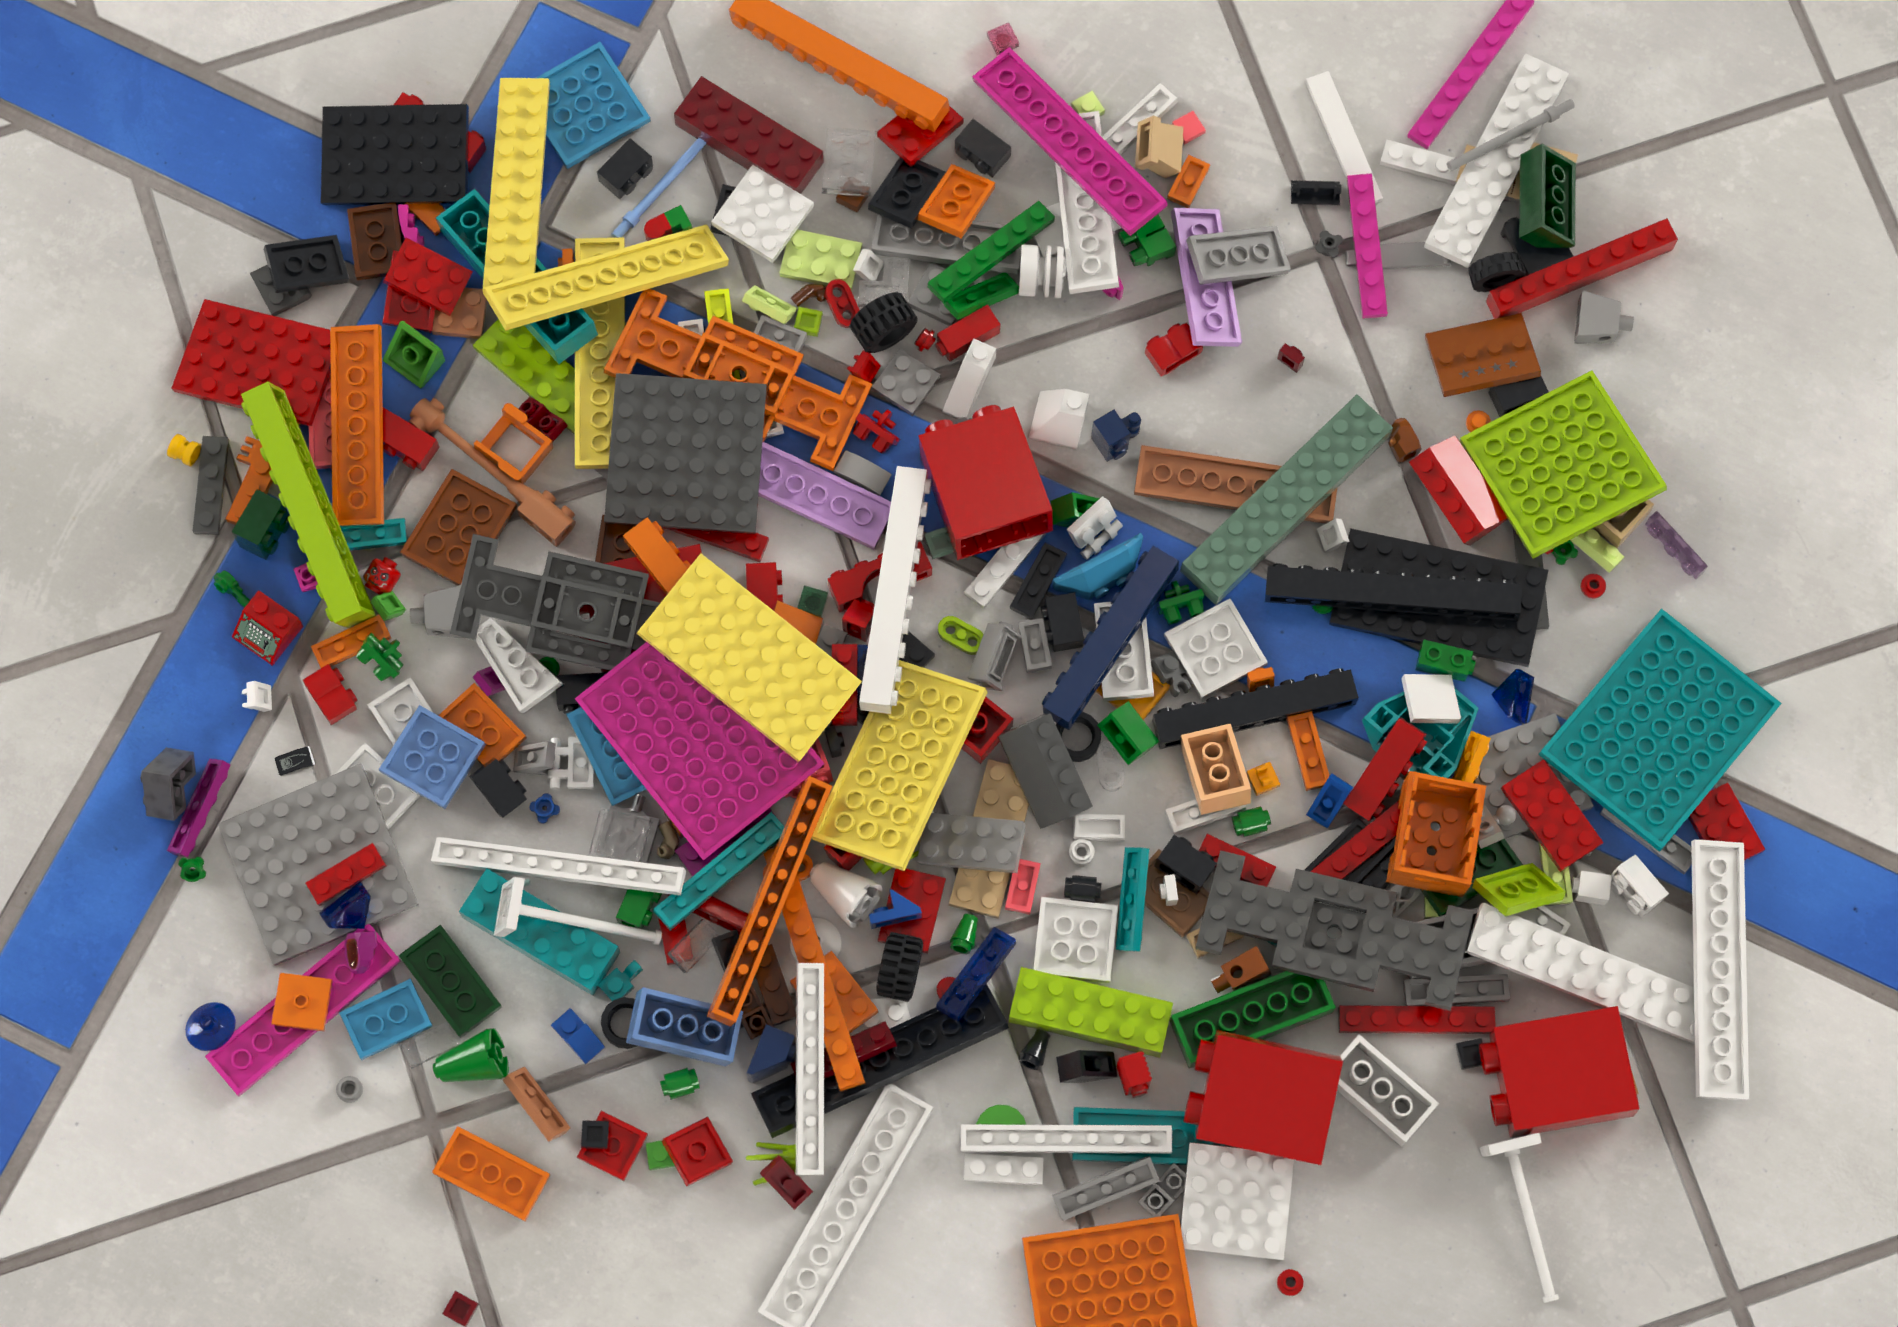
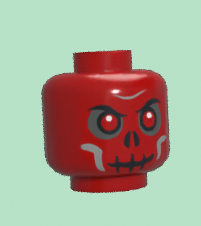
M384 557L383 560L373 559L363 575V579L366 582L365 586L379 595L390 593L401 576L400 571L396 569L398 564L387 557Z

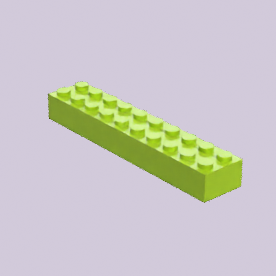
M266 382L242 393L241 396L244 401L241 403L245 414L248 417L250 416L252 420L251 430L255 438L261 442V455L270 464L272 469L269 471L270 477L274 484H278L281 491L278 494L282 505L287 507L289 511L288 521L292 529L298 533V546L307 555L309 560L306 563L310 574L316 577L318 582L316 590L321 599H324L327 604V608H325L327 617L331 622L346 628H351L375 617L376 613L285 391L270 382Z

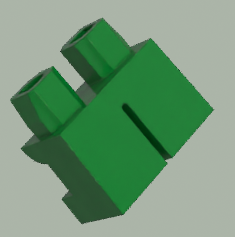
M1159 214L1131 236L1124 229L1118 234V238L1124 247L1134 242L1137 246V249L1129 252V258L1133 266L1146 263L1149 267L1155 261L1164 257L1168 259L1175 256L1176 245Z

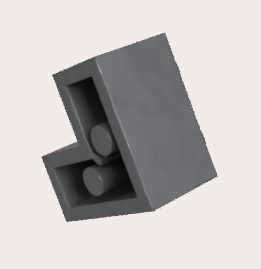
M166 747L141 771L140 779L143 783V803L146 807V816L175 821L186 809L184 786L196 775L194 752Z

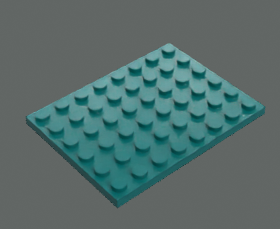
M1661 608L1538 755L1660 852L1782 703Z

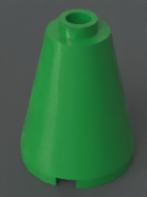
M495 1028L486 1029L436 1057V1063L433 1064L435 1077L437 1079L440 1078L442 1082L505 1078L509 1073L507 1056L503 1057L501 1049L505 1048L500 1034Z

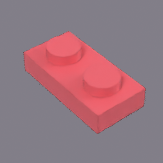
M1020 859L1018 872L1012 873L1005 910L1030 915L1041 863Z

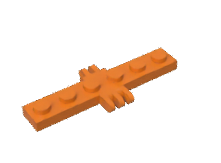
M246 436L244 442L252 445V448L242 445L240 449L243 453L249 454L248 457L238 454L236 459L250 465L226 516V521L234 525L238 522L256 489L267 494L273 482L269 471L272 470L270 464L264 460L260 452V448H262L261 442Z

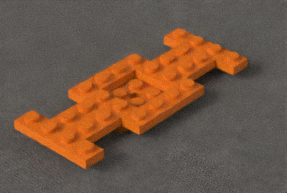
M652 289L641 292L604 368L605 374L616 378V373L631 374L636 362L670 377L767 384L763 442L773 422H778L819 440L810 462L828 470H834L855 425V418L860 413L872 388V383L849 374L839 395L795 376L804 354L715 316H712L705 333L703 332L701 336L659 318L667 301L666 295ZM742 370L745 372L746 377L741 380L735 379L732 372Z

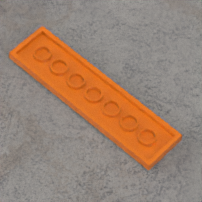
M373 324L330 327L332 508L340 526L384 524L382 326Z

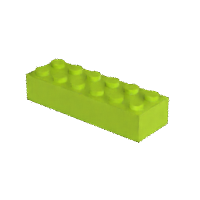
M1021 967L1008 1022L1132 1052L1142 1051L1145 1055L1160 1058L1173 1002Z

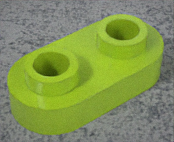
M955 616L944 617L938 624V634L943 641L966 654L976 655L984 635L979 629ZM952 627L955 629V632L948 634L946 629ZM973 639L976 640L977 644L970 646L968 641Z

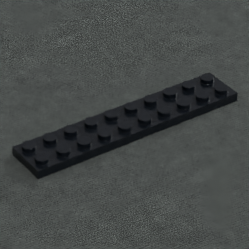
M988 985L980 986L890 1028L897 1046L859 1063L865 1080L864 1084L840 1091L835 1074L825 1078L824 1114L1008 1029V1022ZM794 1073L751 1093L772 1139L796 1128V1076Z

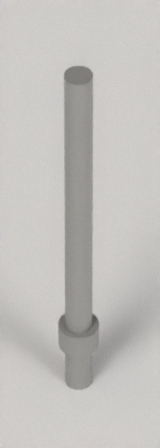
M1569 99L1556 107L1552 105L1546 108L1542 114L1447 162L1448 169L1453 171L1546 122L1551 123L1559 119L1561 114L1575 107L1573 101Z

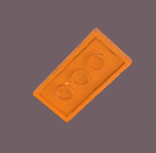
M459 1126L456 1127L432 1171L434 1175L526 1222L550 1177V1174Z

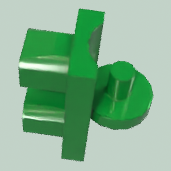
M1177 580L1172 581V589L1164 591L1166 600L1160 601L1159 607H1157L1159 615L1163 614L1168 625H1172L1181 621L1182 618L1179 612L1181 608L1187 607L1191 618L1203 613L1202 601L1204 593L1202 589L1190 592L1188 584L1180 587Z
M372 633L365 638L356 655L363 664H367L371 659H374L379 664L374 668L373 673L380 681L390 676L394 679L399 675V670L404 665L399 660L402 654L396 649L400 642L395 639L390 643L385 637L379 640Z

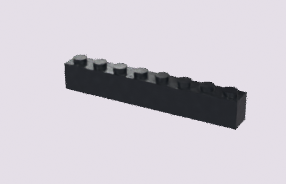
M1343 668L1329 671V674L1324 676L1311 674L1304 677L1302 681L1295 682L1294 679L1281 682L1280 686L1270 688V685H1263L1257 687L1254 692L1237 691L1232 693L1231 697L1223 699L1220 696L1208 698L1205 703L1196 704V702H1189L1183 704L1182 708L1172 710L1171 707L1163 708L1153 715L1152 722L1156 737L1160 741L1158 743L1159 749L1181 745V735L1230 723L1234 733L1286 721L1288 716L1310 711L1313 714L1356 705L1359 697L1351 669L1344 671Z

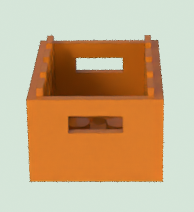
M1409 771L1401 786L1398 809H1400L1394 852L1389 861L1386 883L1463 897L1472 883L1486 786ZM1431 823H1438L1440 829L1438 831L1432 830L1430 827ZM1427 848H1435L1436 854L1429 855L1427 853Z

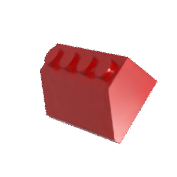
M1455 435L1429 447L1409 461L1464 544L1471 546L1508 520L1485 478Z

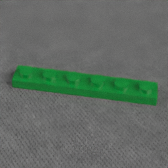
M1038 200L928 282L927 288L944 304L1055 221V216Z

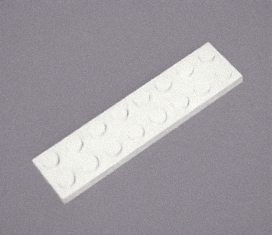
M1099 111L1080 113L1079 115L1102 137ZM1056 163L1070 294L1119 287L1112 218Z

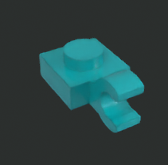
M634 960L622 973L616 967L598 986L611 1001L625 997L635 988L630 981L639 975L643 969Z

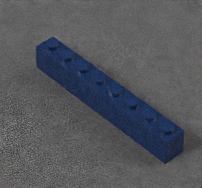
M1152 546L1149 552L1145 551L1141 555L1137 570L1135 572L1131 571L1124 582L1126 586L1122 592L1117 591L1111 600L1112 606L1109 611H1104L1100 615L1096 630L1094 632L1090 631L1083 642L1085 646L1081 652H1075L1069 664L1071 666L1068 671H1063L1056 681L1057 687L1053 693L1048 692L1042 701L1043 714L1050 713L1054 722L1067 730L1071 729L1178 571L1179 561L1155 546Z

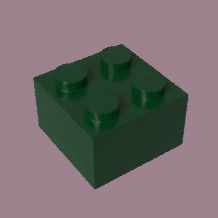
M256 489L233 528L232 534L239 547L266 560L269 554L272 555L276 551L281 534L286 533L289 529L288 516L290 515L280 500Z

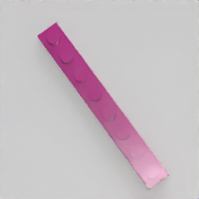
M1506 0L1409 131L1407 135L1409 139L1428 150L1532 8L1534 0Z

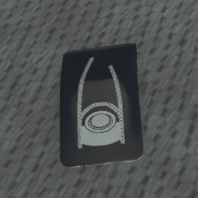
M309 746L275 757L280 776L315 765Z

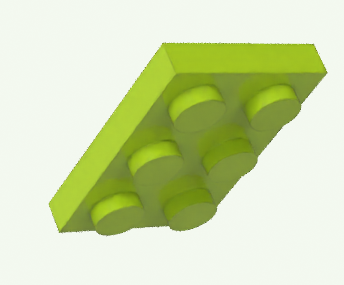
M1533 863L1476 878L1473 883V888L1505 917L1563 900L1566 892Z

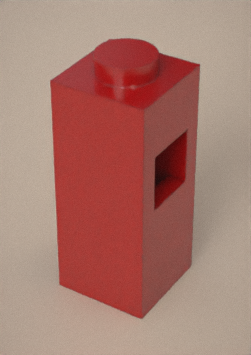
M986 305L938 332L935 346L942 357L946 356L950 362L966 353L973 339L984 343L1000 334L1001 324L990 307Z

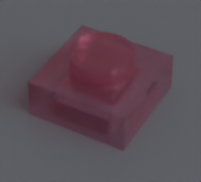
M1009 22L987 31V37L997 56L1008 47L1011 49L1019 47V41Z

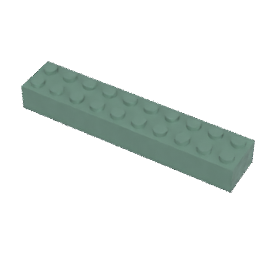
M1356 394L1182 562L1180 572L1198 589H1202L1204 595L1217 605L1390 437L1393 427Z

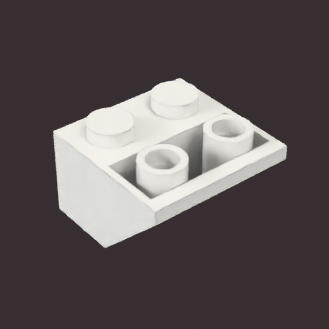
M1636 855L1620 864L1611 874L1612 890L1618 895L1621 894L1627 901L1626 905L1629 910L1635 915L1638 914L1641 918L1669 895Z

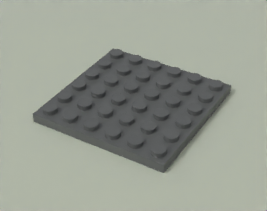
M616 373L604 523L637 525L648 517L652 523L656 521L664 528L756 534L767 384Z

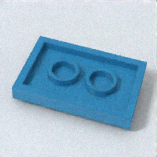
M411 979L339 1012L361 1060L433 1027Z

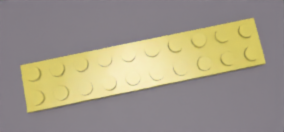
M500 78L483 294L485 287L531 275L536 271L550 90L549 78Z
M706 224L485 287L484 296L506 331L728 266L729 259Z
M624 237L575 238V262L625 248ZM625 296L582 308L594 321L598 336L575 352V469H608L616 378L605 374L604 368L625 327Z

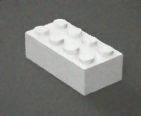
M1358 1035L1340 1055L1343 1065L1337 1091L1403 1147L1439 1103L1361 1035Z

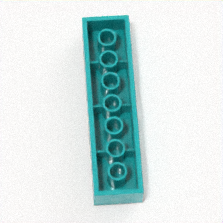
M474 189L438 215L436 220L443 235L484 279L490 205ZM536 258L535 273L547 270ZM583 309L524 325L558 364L598 336L594 321Z

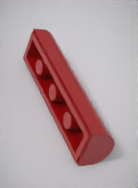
M713 896L692 912L729 931L737 929L739 936L749 914Z

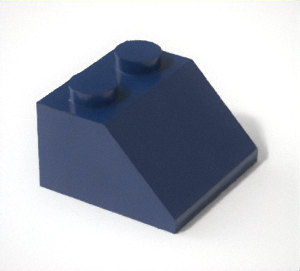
M766 1024L747 1070L748 1081L756 1083L787 1069L790 1062H795V1035Z

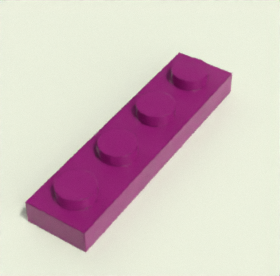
M209 759L167 849L168 852L188 858L189 854L194 850L196 839L200 830L206 824V817L217 800L219 789L227 779L228 770L231 766L229 763L223 760Z

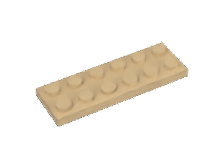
M988 759L973 817L1025 822L1029 804L1011 765ZM958 868L949 906L999 919L1011 873Z

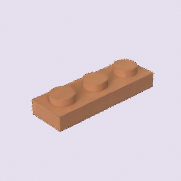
M525 1066L508 1074L503 1079V1082L548 1142L566 1134L571 1128Z

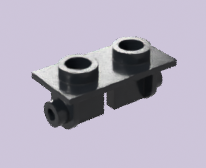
M1291 180V204L1340 205V182Z

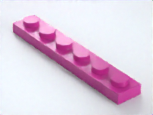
M1372 173L1347 175L1362 319L1387 317L1388 311Z

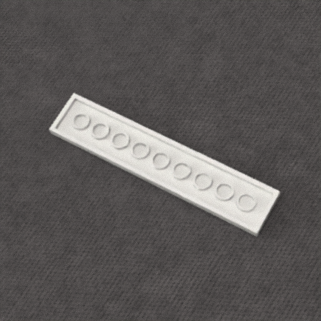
M1525 53L1476 147L1542 114L1546 108L1554 105L1569 73ZM1543 124L1466 164L1431 230L1424 248L1469 268L1520 170V155L1531 149Z
M1695 839L1691 841L1696 1098L1746 1101L1749 1100L1744 843Z
M1486 903L1480 904L1464 951L1465 953L1602 1008L1618 1006L1620 1015L1695 1045L1694 987L1518 916L1509 915L1505 917L1498 909Z
M891 1083L884 1087L758 1311L759 1314L782 1327L812 1326L933 1110L931 1105Z

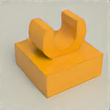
M1270 761L1246 772L1256 796L1280 787V782Z

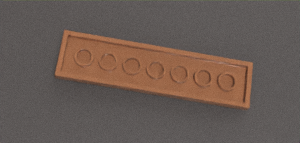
M1141 445L1134 495L1237 510L1282 466ZM1337 489L1305 521L1325 524L1332 521L1334 518Z

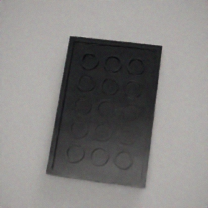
M467 104L323 106L321 204L456 203L467 195L469 106Z

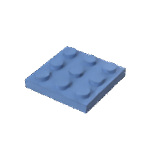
M419 705L380 766L379 771L446 809L486 744L484 741Z

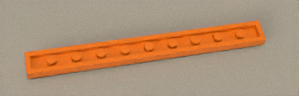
M776 847L764 853L767 866H769ZM796 874L782 908V913L798 962L824 963V1043L839 1089L844 1091L864 1084L865 1080L798 874Z

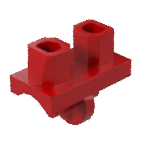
M875 410L872 416L878 422H875L865 414L859 413L855 418L858 423L853 431L854 435L865 441L871 431L876 433L878 437L872 444V447L882 454L892 444H898L900 438L884 428L887 426L893 430L896 426V423L890 420L892 416L890 410H886L883 414Z

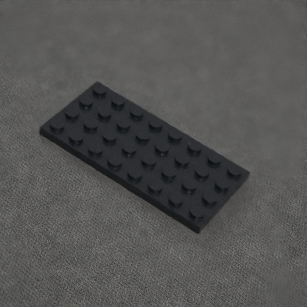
M1350 528L1349 542L1346 546L1341 571L1348 572L1350 569H1360L1364 573L1386 571L1389 575L1412 573L1415 577H1425V575L1433 574L1443 579L1460 576L1464 577L1465 580L1475 581L1478 578H1487L1491 582L1499 583L1502 580H1513L1516 584H1522L1521 614L1517 621L1333 607L1329 625L1416 644H1422L1423 640H1428L1473 651L1472 656L1524 667L1529 666L1549 570Z

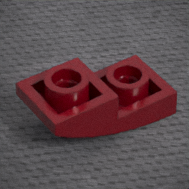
M530 396L518 408L527 415L526 422L551 439L552 442L568 426L563 419L551 413L545 405Z

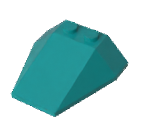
M1454 687L1461 716L1459 723H1411L1405 694L1402 692L1379 702L1362 719L1371 746L1377 753L1397 720L1403 718L1427 734L1424 738L1427 744L1420 754L1415 752L1410 760L1414 764L1409 771L1449 778L1457 769L1479 708Z

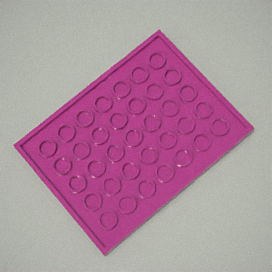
M648 642L639 647L575 698L703 860L824 765V762L812 747L797 762Z

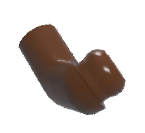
M807 284L796 292L791 299L798 307L809 298L816 297L819 302H823L826 300V287L822 284Z

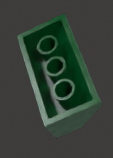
M1542 143L1520 155L1519 238L1540 248L1574 247L1576 163Z

